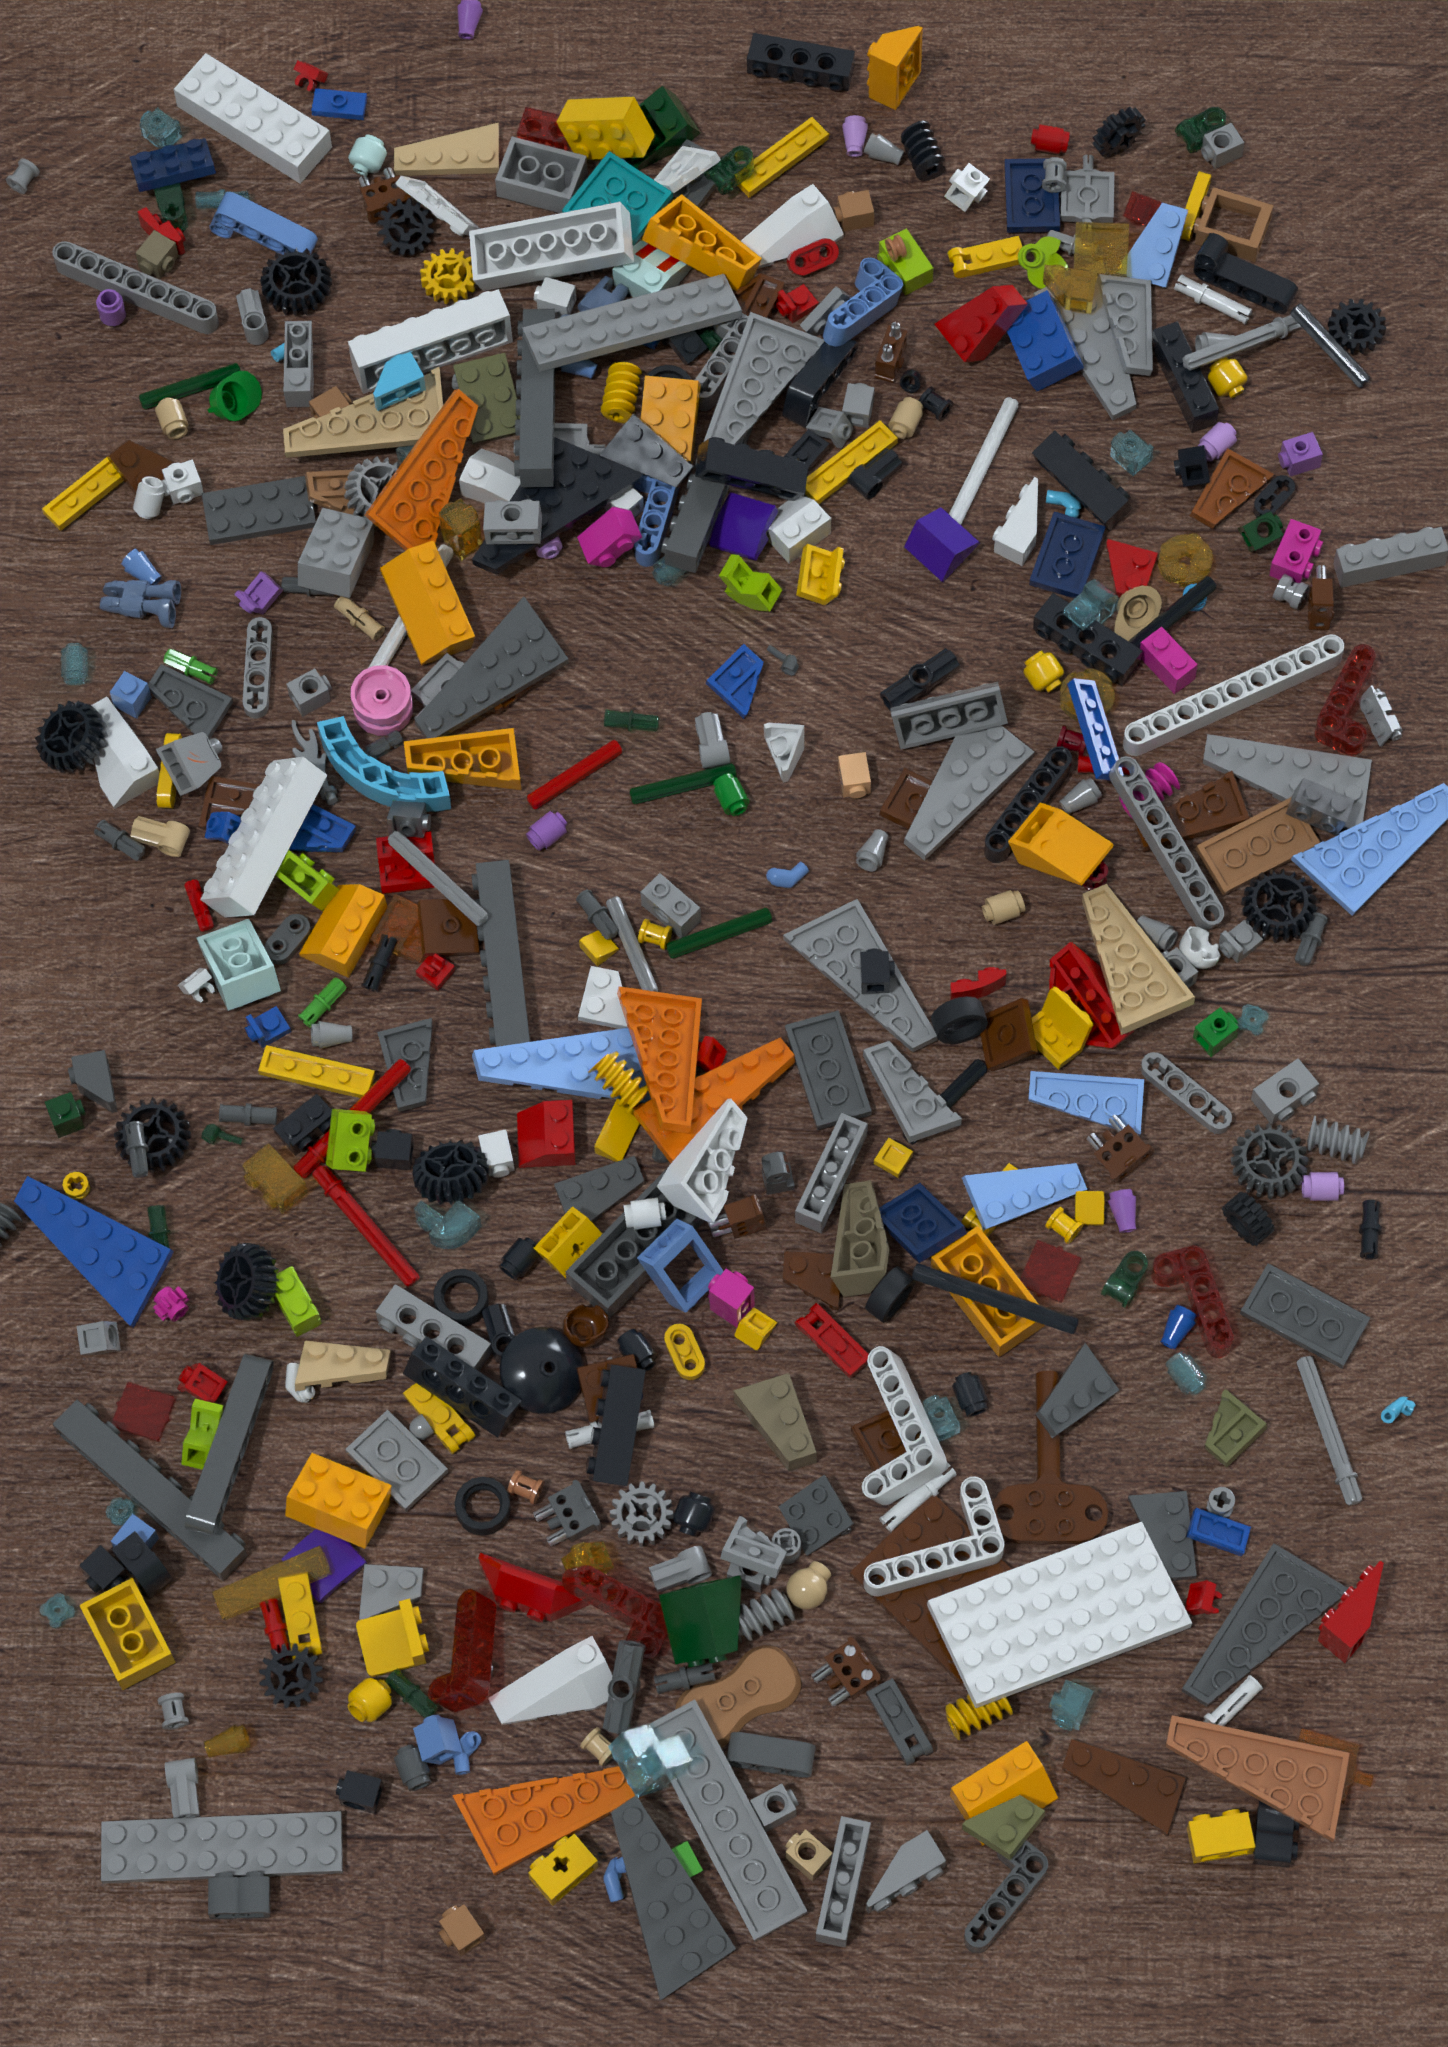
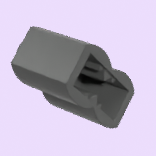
M257 1871L247 1872L246 1877L238 1878L233 1877V1873L221 1872L216 1873L215 1878H208L209 1918L251 1919L270 1917V1878L264 1876L263 1872Z

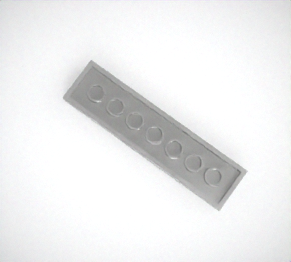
M725 274L522 327V331L539 372L742 318V309Z
M694 1699L643 1727L649 1742L754 1941L756 1942L807 1914V1909L696 1700Z
M341 1811L101 1822L102 1884L215 1878V1874L221 1872L233 1873V1877L238 1878L246 1877L247 1872L253 1871L263 1872L264 1876L267 1877L343 1873Z

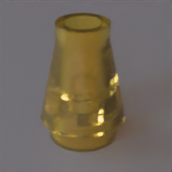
M234 1724L213 1738L204 1741V1747L208 1757L212 1758L221 1755L244 1753L245 1749L251 1747V1743L245 1726Z

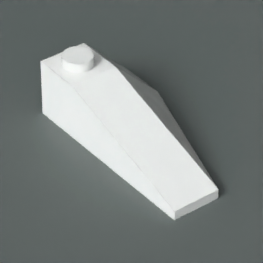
M812 184L791 197L743 238L741 242L762 258L758 266L759 269L773 265L775 261L788 258L792 251L816 240L828 238L837 242L844 237V233L829 202Z
M480 449L469 458L459 479L461 496L482 503L494 502L496 500L509 502L520 485V476H515L514 463L507 457Z
M105 697L91 705L102 715L103 721L107 725L105 731L108 735L107 738L103 739L106 747L99 749L101 756H95L94 761L100 787L113 808L116 809L158 785L160 773L140 740L109 698Z
M727 1099L674 1159L657 1185L673 1206L710 1223L715 1221L727 1201L729 1191L725 1190L729 1176H733L735 1169L732 1166L736 1150L740 1149L747 1122L746 1115L732 1099Z
M590 1636L489 1697L488 1700L502 1725L536 1720L539 1717L556 1714L557 1716L565 1715L568 1712L580 1710H595L608 1702V1684L612 1680V1673L593 1636Z

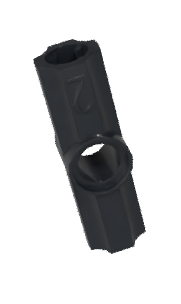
M945 648L923 664L913 665L907 675L880 692V697L889 711H891L892 707L910 703L916 698L925 697L931 692L932 687L959 670L960 664L952 651ZM917 678H922L926 680V682L917 683L914 680Z

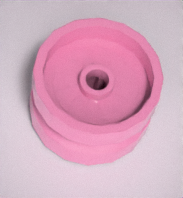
M387 665L372 666L363 670L354 679L351 686V702L354 717L361 728L377 736H388L387 734L395 730L401 731L409 723L413 714L411 688L406 676L398 669Z

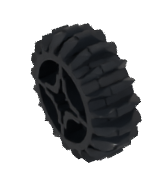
M297 247L291 253L285 249L284 255L281 256L276 253L275 260L268 259V267H263V276L260 279L262 294L266 297L269 305L273 304V308L276 311L282 309L285 316L290 311H293L295 316L298 315V311H303L307 315L309 308L317 311V303L324 304L326 301L325 297L330 296V287L332 285L331 271L327 267L326 261L319 259L317 252L310 255V251L307 248L302 253L298 252ZM311 274H314L317 278L314 285L310 283ZM279 278L283 281L281 290L276 287Z
M68 700L66 706L58 704L57 711L50 710L48 719L42 718L44 725L37 728L40 735L35 737L38 743L36 749L43 762L53 770H58L64 774L67 771L75 774L77 768L85 771L87 763L93 764V758L101 756L99 749L106 747L103 739L107 738L108 735L105 731L107 725L103 721L102 715L93 706L79 700L76 703Z
M1272 868L1269 871V876L1261 872L1258 880L1253 878L1250 881V887L1244 889L1245 896L1241 900V905L1244 906L1242 908V915L1247 917L1246 924L1254 925L1253 932L1255 933L1262 931L1263 940L1268 935L1273 936L1274 943L1278 941V937H1282L1285 942L1289 941L1290 935L1297 939L1300 936V931L1305 932L1309 928L1308 923L1314 921L1315 917L1312 913L1317 912V906L1314 905L1317 898L1316 895L1311 894L1313 890L1312 885L1304 886L1306 882L1304 877L1296 880L1295 871L1290 876L1285 875L1286 871L1284 868L1280 871V874H1276ZM1265 893L1267 895V902L1259 909L1257 899ZM1299 902L1302 911L1297 917L1293 918L1291 909Z
M152 1097L150 1104L146 1105L145 1101L141 1099L139 1102L140 1107L138 1108L130 1104V1114L122 1112L121 1117L123 1121L116 1123L119 1131L114 1132V1138L118 1141L115 1146L117 1151H121V1159L128 1160V1165L131 1167L130 1155L126 1153L128 1141L125 1125L133 1121L143 1122L150 1119L148 1122L143 1123L145 1144L149 1147L146 1153L147 1164L152 1174L156 1171V1167L159 1166L165 1172V1164L170 1163L171 1166H176L175 1157L184 1159L185 1155L182 1150L189 1149L190 1145L186 1140L192 1137L191 1132L188 1131L190 1124L188 1120H184L186 1116L183 1111L177 1112L178 1108L174 1103L168 1107L167 1100L163 1099L157 1105L156 1099ZM163 1120L170 1122L175 1127V1135H170L168 1131L163 1129ZM160 1148H165L159 1152H156V1150Z
M450 1139L448 1143L443 1144L439 1141L438 1146H429L428 1151H421L420 1157L415 1159L412 1171L414 1186L421 1194V1197L428 1198L430 1203L436 1200L439 1205H442L444 1202H449L452 1205L455 1201L463 1203L465 1198L473 1199L474 1193H482V1187L487 1186L490 1173L489 1165L487 1164L488 1159L485 1153H482L481 1148L474 1147L472 1142L464 1144L463 1140H460L457 1143H453Z
M239 1243L237 1246H231L229 1252H224V1260L219 1261L220 1269L215 1271L218 1277L217 1281L214 1282L217 1285L214 1295L219 1297L217 1305L222 1306L223 1313L236 1320L250 1321L262 1318L264 1312H269V1304L275 1303L273 1296L274 1293L278 1292L276 1283L280 1281L276 1278L279 1269L274 1267L276 1259L271 1257V1251L266 1250L259 1244Z

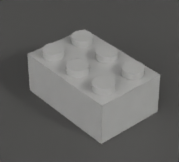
M511 137L495 179L497 197L562 213V209L585 182L588 174L587 156Z
M322 508L298 561V586L350 598L374 544V523L368 518Z

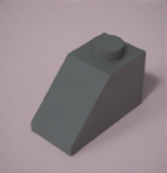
M105 1050L71 1057L73 1067L68 1068L71 1084H76L82 1095L112 1113L118 1112Z

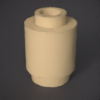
M906 397L903 401L899 402L888 424L891 432L901 439L912 437L923 415V405L911 397Z
M173 398L161 400L156 406L155 412L163 433L169 439H179L185 436L188 432V421L180 401Z
M1008 890L986 898L985 905L982 906V912L986 921H991L993 925L1019 917L1020 913L1025 911V904L1018 890L1014 892Z

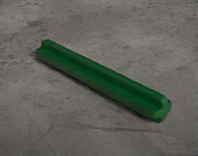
M233 363L139 395L141 406L143 409L157 406L165 398L178 399L217 386L223 379L235 372L241 371L238 363Z
M730 763L634 787L629 790L632 803L638 804L713 785L714 781L724 774L731 773L737 778V772L734 764Z
M765 907L668 942L666 944L667 953L670 958H676L772 922L771 913Z

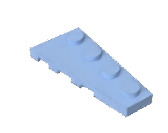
M1031 1071L1028 1101L1115 1129L1109 1122L1111 1117L1122 1130V1127L1112 1117L1117 1115L1125 1126L1129 1124L1140 1137L1144 1079Z

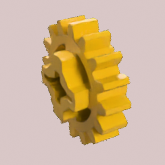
M451 248L447 254L443 249H440L439 256H436L434 253L430 254L431 262L424 260V269L420 270L422 288H425L427 296L433 294L434 301L437 302L440 298H443L444 304H447L449 299H453L456 303L460 296L464 299L468 298L467 291H475L474 284L476 283L473 281L471 256L465 259L464 251L459 252L457 255L454 248Z

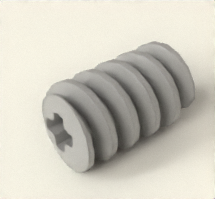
M1314 1116L1307 1139L1308 1151L1312 1152L1315 1146L1318 1145L1319 1154L1323 1155L1327 1148H1329L1331 1158H1334L1340 1152L1342 1161H1345L1349 1155H1352V1164H1356L1363 1157L1370 1131H1367L1362 1138L1359 1128H1356L1351 1135L1349 1125H1345L1339 1131L1338 1122L1334 1121L1331 1127L1328 1128L1327 1119L1323 1118L1319 1125H1317L1316 1116Z
M772 1589L771 1599L766 1594H761V1604L755 1599H750V1609L745 1604H740L738 1639L741 1644V1636L743 1635L749 1641L753 1640V1630L760 1636H763L764 1625L770 1631H773V1621L775 1620L781 1626H784V1616L786 1615L792 1621H795L794 1612L783 1591L781 1594L777 1589Z

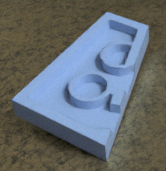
M1162 203L1115 274L1151 280V284L1167 287L1188 209Z

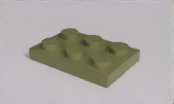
M501 353L453 365L458 389L478 405L470 432L472 443L476 444L516 434L515 420L520 419V416H516L517 397L506 354Z

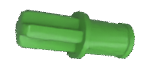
M168 649L164 655L163 662L185 672L187 677L191 675L211 685L215 678L205 673L208 672L217 676V668L198 661L196 656L189 657L173 649Z
M337 977L333 978L318 995L314 994V1000L298 1015V1018L301 1021L304 1020L303 1023L311 1028V1024H314L326 1010H331L330 1006L346 990V985Z

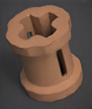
M517 1469L510 1480L507 1492L509 1495L517 1494L529 1499L530 1503L535 1505L543 1490L544 1480L539 1479L537 1481L522 1475V1471ZM520 1485L527 1486V1487H529V1488H531V1489L529 1490V1489L524 1488V1487H522V1486H520Z

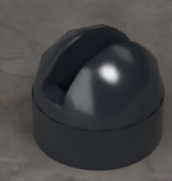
M914 369L905 371L900 378L901 388L909 393L918 391L923 379L921 373ZM912 377L915 378V384H910Z

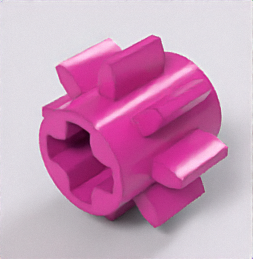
M167 1286L154 1297V1302L157 1305L153 1309L162 1321L169 1317L172 1322H175L188 1311L189 1307L186 1303L189 1299L179 1286L175 1290Z

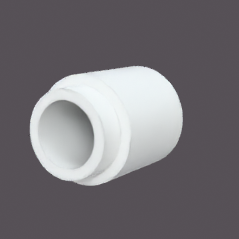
M144 477L142 482L138 484L133 509L142 518L151 519L160 513L165 492L163 482L160 479Z
M658 1198L630 1201L631 1204L624 1205L627 1228L634 1227V1230L659 1227L661 1226V1220H666L664 1203H658Z

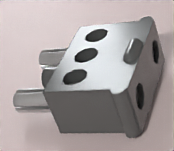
M574 1480L572 1485L549 1496L550 1504L533 1512L537 1521L556 1513V1517L547 1521L550 1529L553 1530L560 1525L563 1526V1529L546 1538L550 1546L566 1538H569L572 1543L595 1530H602V1525L577 1480ZM566 1500L563 1505H559L561 1501ZM568 1513H573L572 1516L566 1517ZM579 1525L578 1529L572 1530L574 1526Z

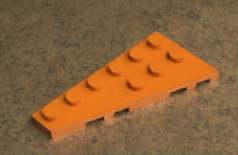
M460 389L453 391L364 515L405 551L433 540L436 543L438 537L437 530L441 518L445 515L456 479L455 473L463 457L466 438L470 435L478 410V405Z
M618 986L617 995L661 1130L690 1133L702 998Z

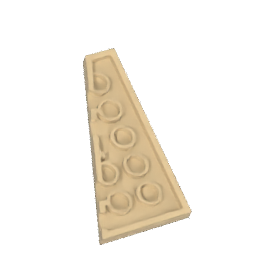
M1107 884L1082 894V903L1121 1035L1194 1004L1195 996Z

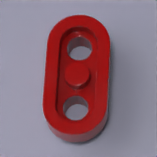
M823 238L800 247L789 254L787 258L788 269L793 274L801 276L830 265L838 257V246L833 240ZM822 247H825L827 249V255L825 257H822L820 255V249ZM798 257H801L804 261L802 267L796 265Z

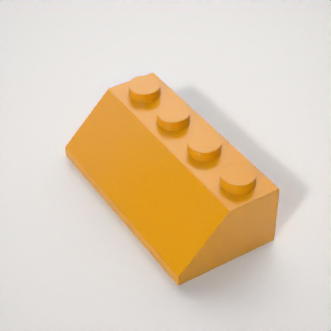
M434 540L409 548L380 567L381 574L421 665L439 660L446 653L453 655L472 648L475 639L474 632Z

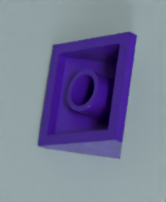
M940 507L916 521L904 548L941 582H944L980 542Z

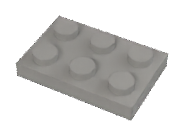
M388 1410L345 1449L346 1453L370 1477L392 1485L391 1498L406 1512L448 1473V1469Z

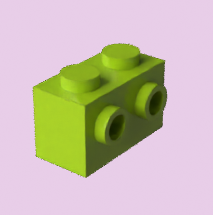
M288 850L275 875L310 904L323 911L340 890L332 884L335 878L323 869L320 872L316 871L312 867L315 862L305 854L301 853L300 856H297Z
M332 1109L326 1165L337 1170L366 1172V1164H370L372 1155L371 1148L368 1147L369 1137L373 1136L375 1122L371 1114L365 1111Z

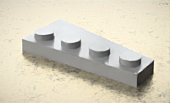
M1099 274L1097 282L1124 373L1150 376L1153 370L1151 280Z
M890 1041L863 1049V1057L909 1143L961 1125L962 1118L956 1112L953 1113L946 1106L947 1102L929 1088V1083L922 1075L919 1077L910 1062Z

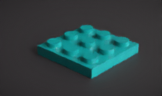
M609 151L565 205L562 213L621 202L630 212L632 243L634 246L644 234L650 218L669 203L673 193Z

